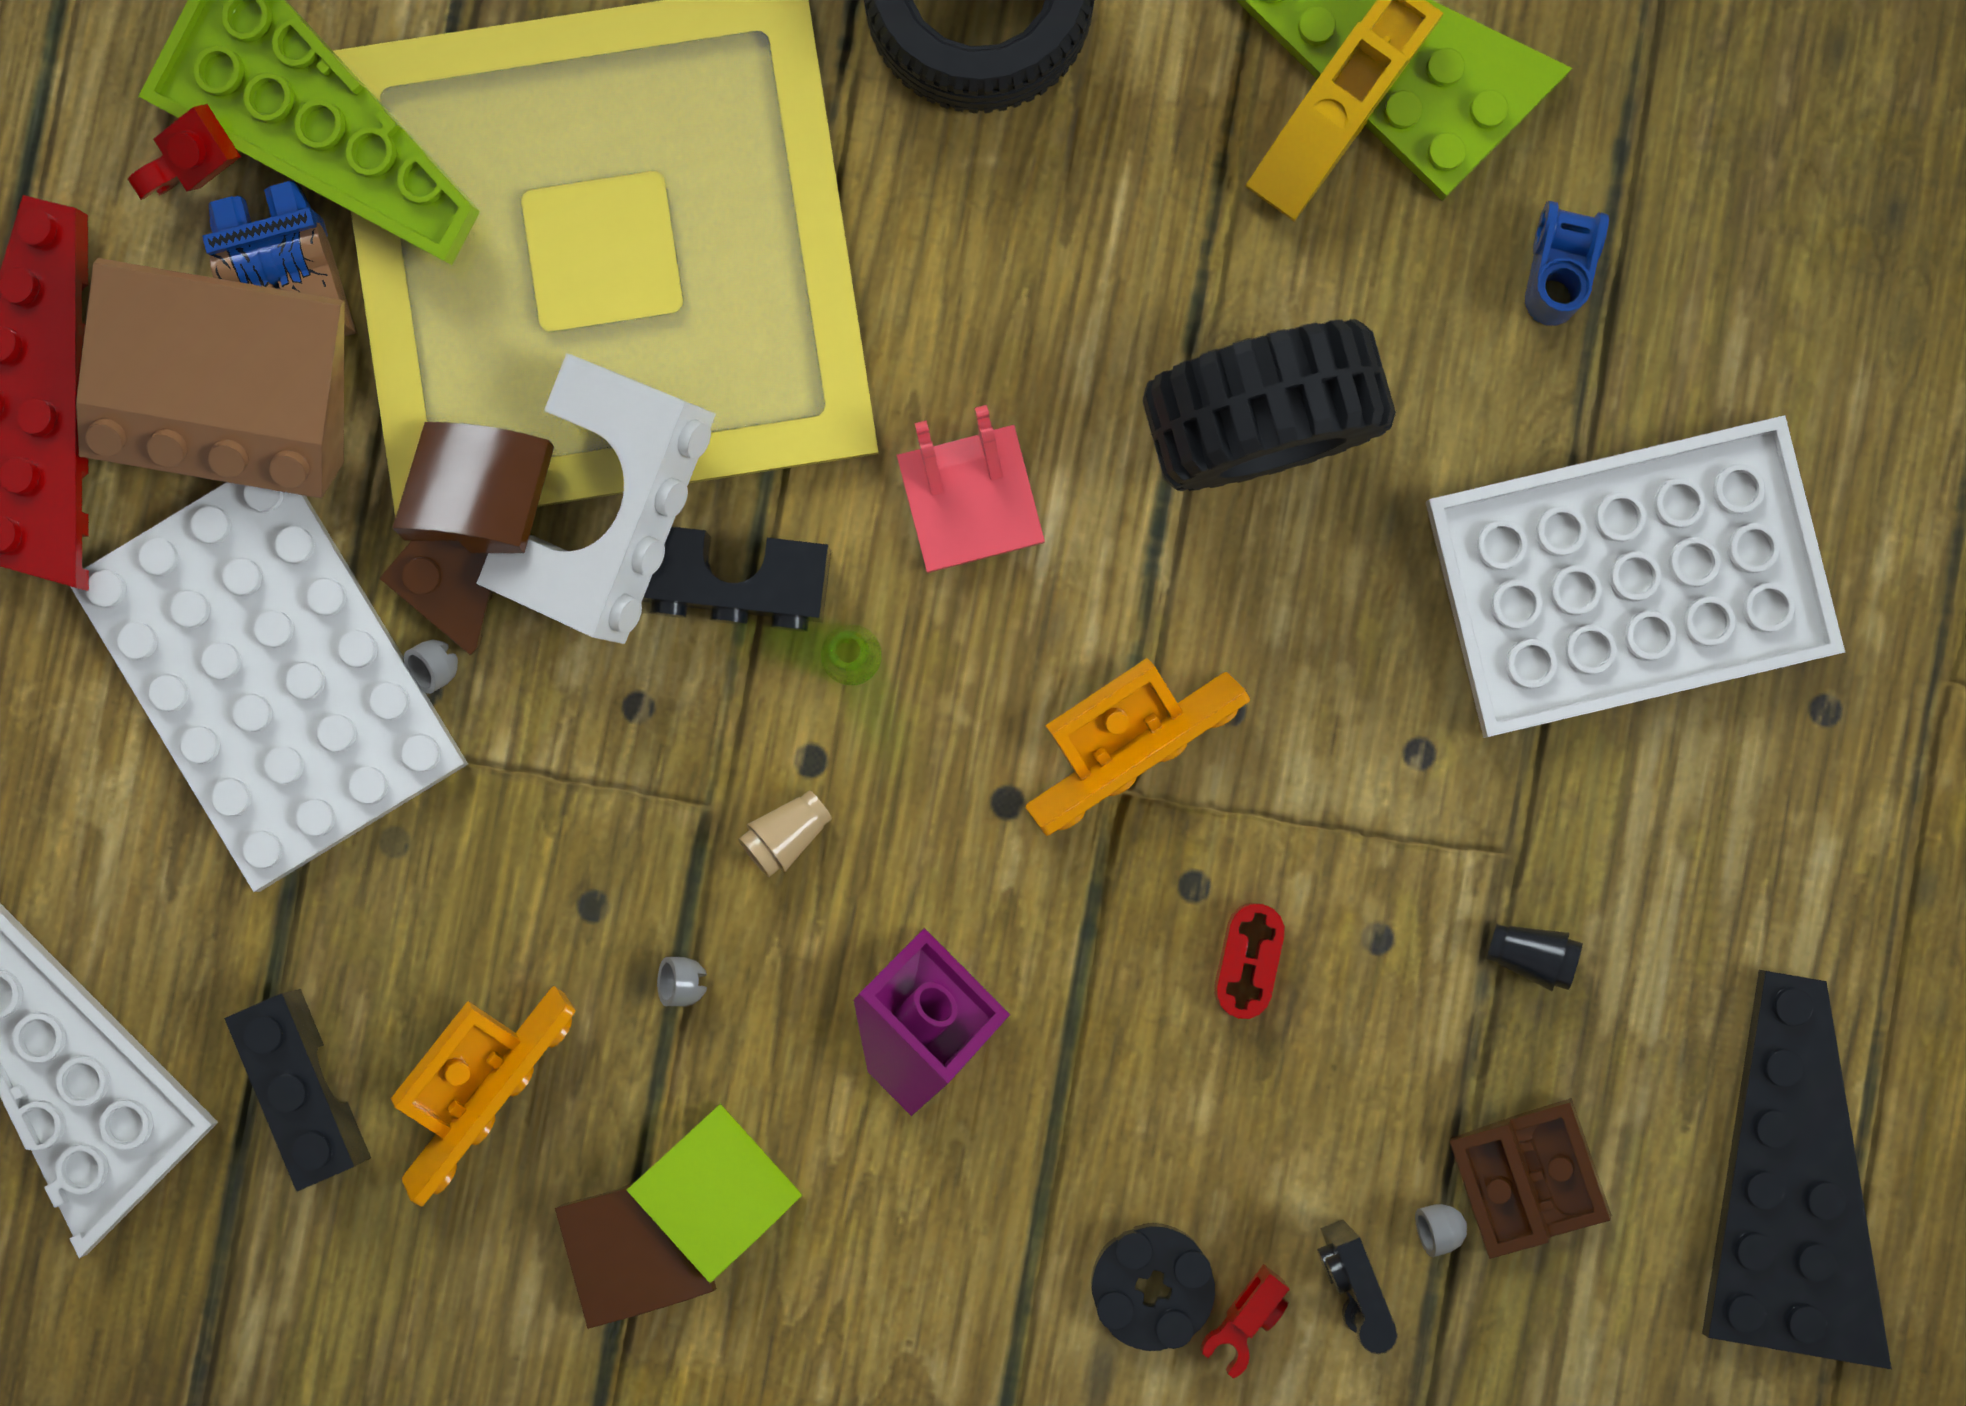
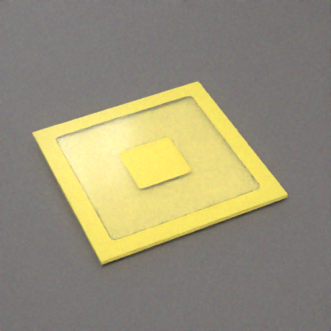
M661 0L333 50L480 210L453 265L444 262L351 211L395 518L425 422H451L490 426L549 440L554 445V450L538 507L623 494V470L612 446L597 433L544 411L566 353L716 413L710 428L711 438L709 445L703 455L698 458L689 483L879 454L809 0Z

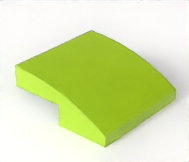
M719 1104L627 1189L628 1193L709 1283L732 1264L803 1195L722 1104Z

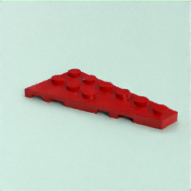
M23 195L0 268V567L89 591V570L82 568V537H89V514L82 512V479L89 474L88 458L79 457L76 409L86 324L82 323V290L88 286V214L74 207Z

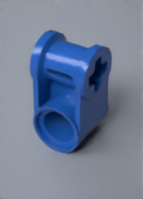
M1546 202L1535 234L1533 245L1534 257L1525 292V306L1535 321L1550 326L1560 325L1567 322L1588 300L1592 291L1597 263L1608 231V214L1599 212L1594 217L1560 210L1558 202ZM1558 281L1564 284L1570 293V303L1561 304L1553 301L1546 292L1545 282Z

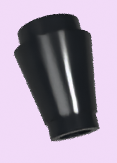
M1496 924L1486 959L1498 962L1499 965L1550 991H1553L1554 986L1569 990L1577 969L1583 943L1568 939L1569 932L1515 926L1506 927Z

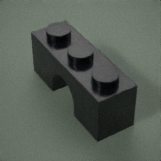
M671 526L664 544L665 554L658 570L653 573L642 602L651 603L650 613L656 615L686 618L687 607L711 610L710 620L716 622L747 625L748 614L772 617V628L807 632L809 621L823 623L831 549L828 544L767 538L764 561L759 571L746 581L728 583L716 578L710 568L711 536L706 530Z
M301 989L281 993L224 1018L296 1192L351 1169L371 1158L348 1102L340 1103L334 1097L324 1079L318 1060V1048L324 1046Z

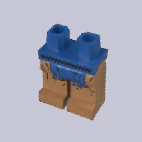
M287 181L264 189L271 217L251 222L246 200L241 196H230L209 203L212 233L202 235L206 253L210 255L213 278L344 300V337L357 334L334 255L327 238L328 234L324 219L311 209L300 185L295 181Z

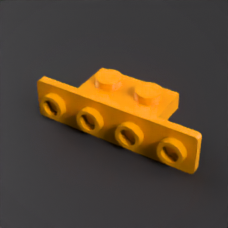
M1146 658L1045 725L1074 772L1027 803L1025 807L1045 836H1049L1057 830L1068 829L1077 824L1088 809L1106 797L1116 796L1128 790L1139 775L1157 763L1172 760L1180 755L1187 747V743L1208 729L1223 726L1236 716L1238 709L1250 701V697L1246 690L1228 672H1224L1177 703L1155 665Z
M553 986L516 1033L467 1001L391 1097L396 1109L435 1133V1136L402 1177V1182L410 1201L422 1207L432 1194L441 1193L450 1184L455 1175L458 1161L471 1145H478L487 1137L494 1125L495 1114L510 1096L518 1095L527 1086L533 1075V1066L548 1047L553 1048L565 1038L571 1027L575 1008L565 993L557 987Z

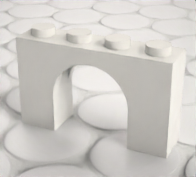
M566 353L544 411L597 433L615 450L621 463L624 477V492L619 512L610 528L601 538L580 550L567 551L538 537L529 535L525 553H488L476 584L586 635L625 644L630 631L635 628L642 612L641 602L651 577L663 561L665 554L664 544L675 516L681 512L688 496L687 486L698 458L703 455L709 445L711 438L710 428L716 413Z

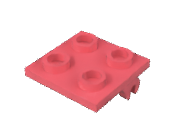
M987 405L974 408L979 435L933 446L927 421L924 420L914 423L920 449L897 455L927 573L1045 543L1015 426L1011 425L993 430Z

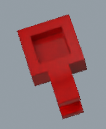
M208 104L192 107L153 138L163 155L142 166L127 179L140 200L146 199L155 191L159 195L165 194L179 182L188 192L202 188L241 156Z
M1263 1264L1228 1309L1226 1319L1218 1328L1209 1332L1203 1339L1200 1350L1207 1358L1221 1344H1230L1235 1348V1357L1226 1368L1227 1374L1233 1379L1241 1375L1249 1364L1248 1337L1252 1339L1260 1327L1266 1332L1269 1331L1286 1311L1289 1302L1284 1296L1290 1288L1285 1281Z

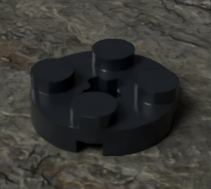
M1146 1223L1123 1232L1117 1238L1114 1237L1103 1247L1093 1267L1091 1292L1099 1320L1115 1338L1136 1349L1161 1351L1168 1348L1176 1349L1183 1347L1204 1326L1210 1316L1215 1300V1281L1208 1258L1189 1235L1169 1225ZM1153 1270L1163 1273V1284L1170 1287L1168 1295L1166 1297L1158 1296L1154 1303L1144 1302V1292L1136 1288L1138 1278L1149 1279Z

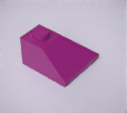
M925 928L853 999L867 1071L911 1116L956 1076L1010 1016L988 991Z

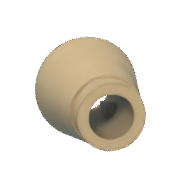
M809 790L802 797H797L748 823L747 828L749 831L738 840L759 869L767 877H770L779 869L785 873L832 817L823 803Z

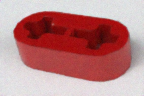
M1261 903L1243 905L1231 915L1227 924L1215 980L1214 995L1218 1005L1227 1014L1238 1019H1250L1260 1015L1268 1007L1272 997L1284 941L1285 926L1281 916L1267 905ZM1255 913H1261L1264 915L1263 924L1272 928L1270 940H1259L1255 958L1246 957L1249 940L1246 935L1239 933L1241 922H1252ZM1244 963L1251 964L1253 967L1250 984L1259 988V996L1257 999H1247L1244 1008L1235 1007V997L1226 993V987L1228 982L1236 983L1240 981Z

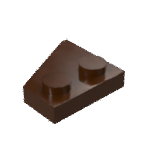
M410 541L379 579L469 655H472L479 648L483 636L481 632L487 606L492 598L493 591L476 583L488 553H469L459 541Z

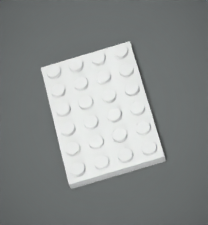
M1785 415L1432 498L1425 502L1483 738L1845 653Z
M226 482L84 568L89 570V591L71 587L253 892L264 890L468 765V762L428 696L421 691L404 664L402 653L305 495Z

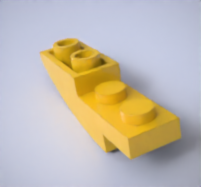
M1376 0L1363 20L1356 24L1293 113L1247 182L1246 188L1295 222L1366 125L1370 115L1441 20L1443 12L1426 0Z

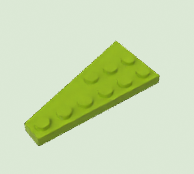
M287 0L187 1L138 97L177 118H180L192 107L208 104L238 151L444 262L453 265L480 210Z
M1236 0L1316 79L1321 75L1356 24L1363 20L1376 2V0ZM1426 0L1443 12L1442 18L1370 115L1365 127L1443 201L1573 68L1433 0Z

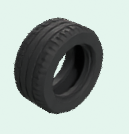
M864 0L870 34L873 42L876 44L877 51L880 56H883V62L892 70L894 76L897 79L901 78L904 86L908 89L912 88L919 97H926L928 102L933 104L937 102L946 109L952 107L955 108V111L963 112V110H969V113L978 114V111L991 113L995 109L1005 111L1010 106L1016 108L1024 101L1030 102L1034 100L1037 94L1041 96L1047 91L1048 87H1053L1058 83L1059 77H1064L1070 65H1073L1076 61L1077 53H1081L1084 41L1089 33L1095 0H1045L1041 12L1024 32L1000 44L968 46L944 38L922 19L913 0Z

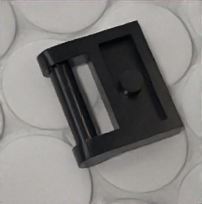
M1344 1220L1320 1228L1327 1244L1317 1249L1323 1268L1330 1283H1334L1338 1293L1346 1292L1348 1297L1342 1309L1343 1320L1352 1331L1357 1333L1358 1340L1366 1350L1375 1354L1386 1353L1396 1343L1397 1330L1361 1238Z

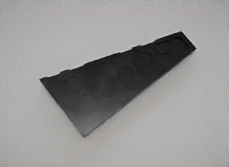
M1759 970L1702 1334L1712 1339L1892 1370L1827 981Z

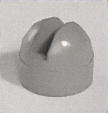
M434 639L425 641L404 653V664L424 693H433L447 685L457 673L458 657L454 653L447 655L446 652L449 645L445 642Z
M665 957L662 960L658 971L657 987L660 1001L664 1006L684 1007L693 1005L706 993L707 987L698 986L699 977L707 975L706 970L699 962L686 957Z
M1434 1204L1416 1210L1417 1232L1423 1248L1430 1257L1450 1253L1462 1245L1467 1235V1223L1457 1209L1443 1204Z

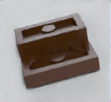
M425 422L393 529L404 541H459L469 553H525L554 445L547 439L507 429L465 423Z
M1572 1098L1509 1117L1450 1139V1144L1489 1259L1549 1243L1550 1238L1556 1235L1611 1221L1612 1214Z
M633 1183L618 1190L568 1202L555 1208L587 1329L658 1310L711 1293L717 1289L715 1281L708 1282L628 1193L627 1189Z

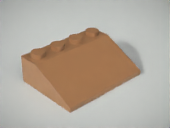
M97 258L93 263L76 399L79 457L322 498L344 463V300Z

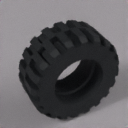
M1342 319L1330 320L1321 324L1316 322L1301 325L1298 328L1282 329L1254 339H1245L1219 350L1209 351L1201 354L1198 358L1173 366V369L1156 375L1154 380L1147 383L1142 398L1164 480L1177 491L1187 489L1194 491L1207 487L1215 488L1234 482L1248 481L1256 477L1282 472L1299 465L1309 464L1327 456L1336 455L1386 433V430L1391 429L1396 414L1374 334L1365 324L1354 319L1345 322Z

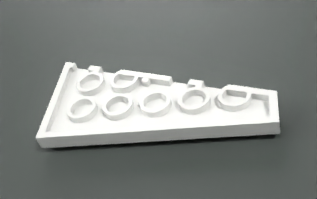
M0 903V1098L25 1149L32 1151L48 1184L44 1188L54 1208L59 1206L73 1235L69 1239L78 1257L81 1258L87 1255L195 1147L218 1121Z

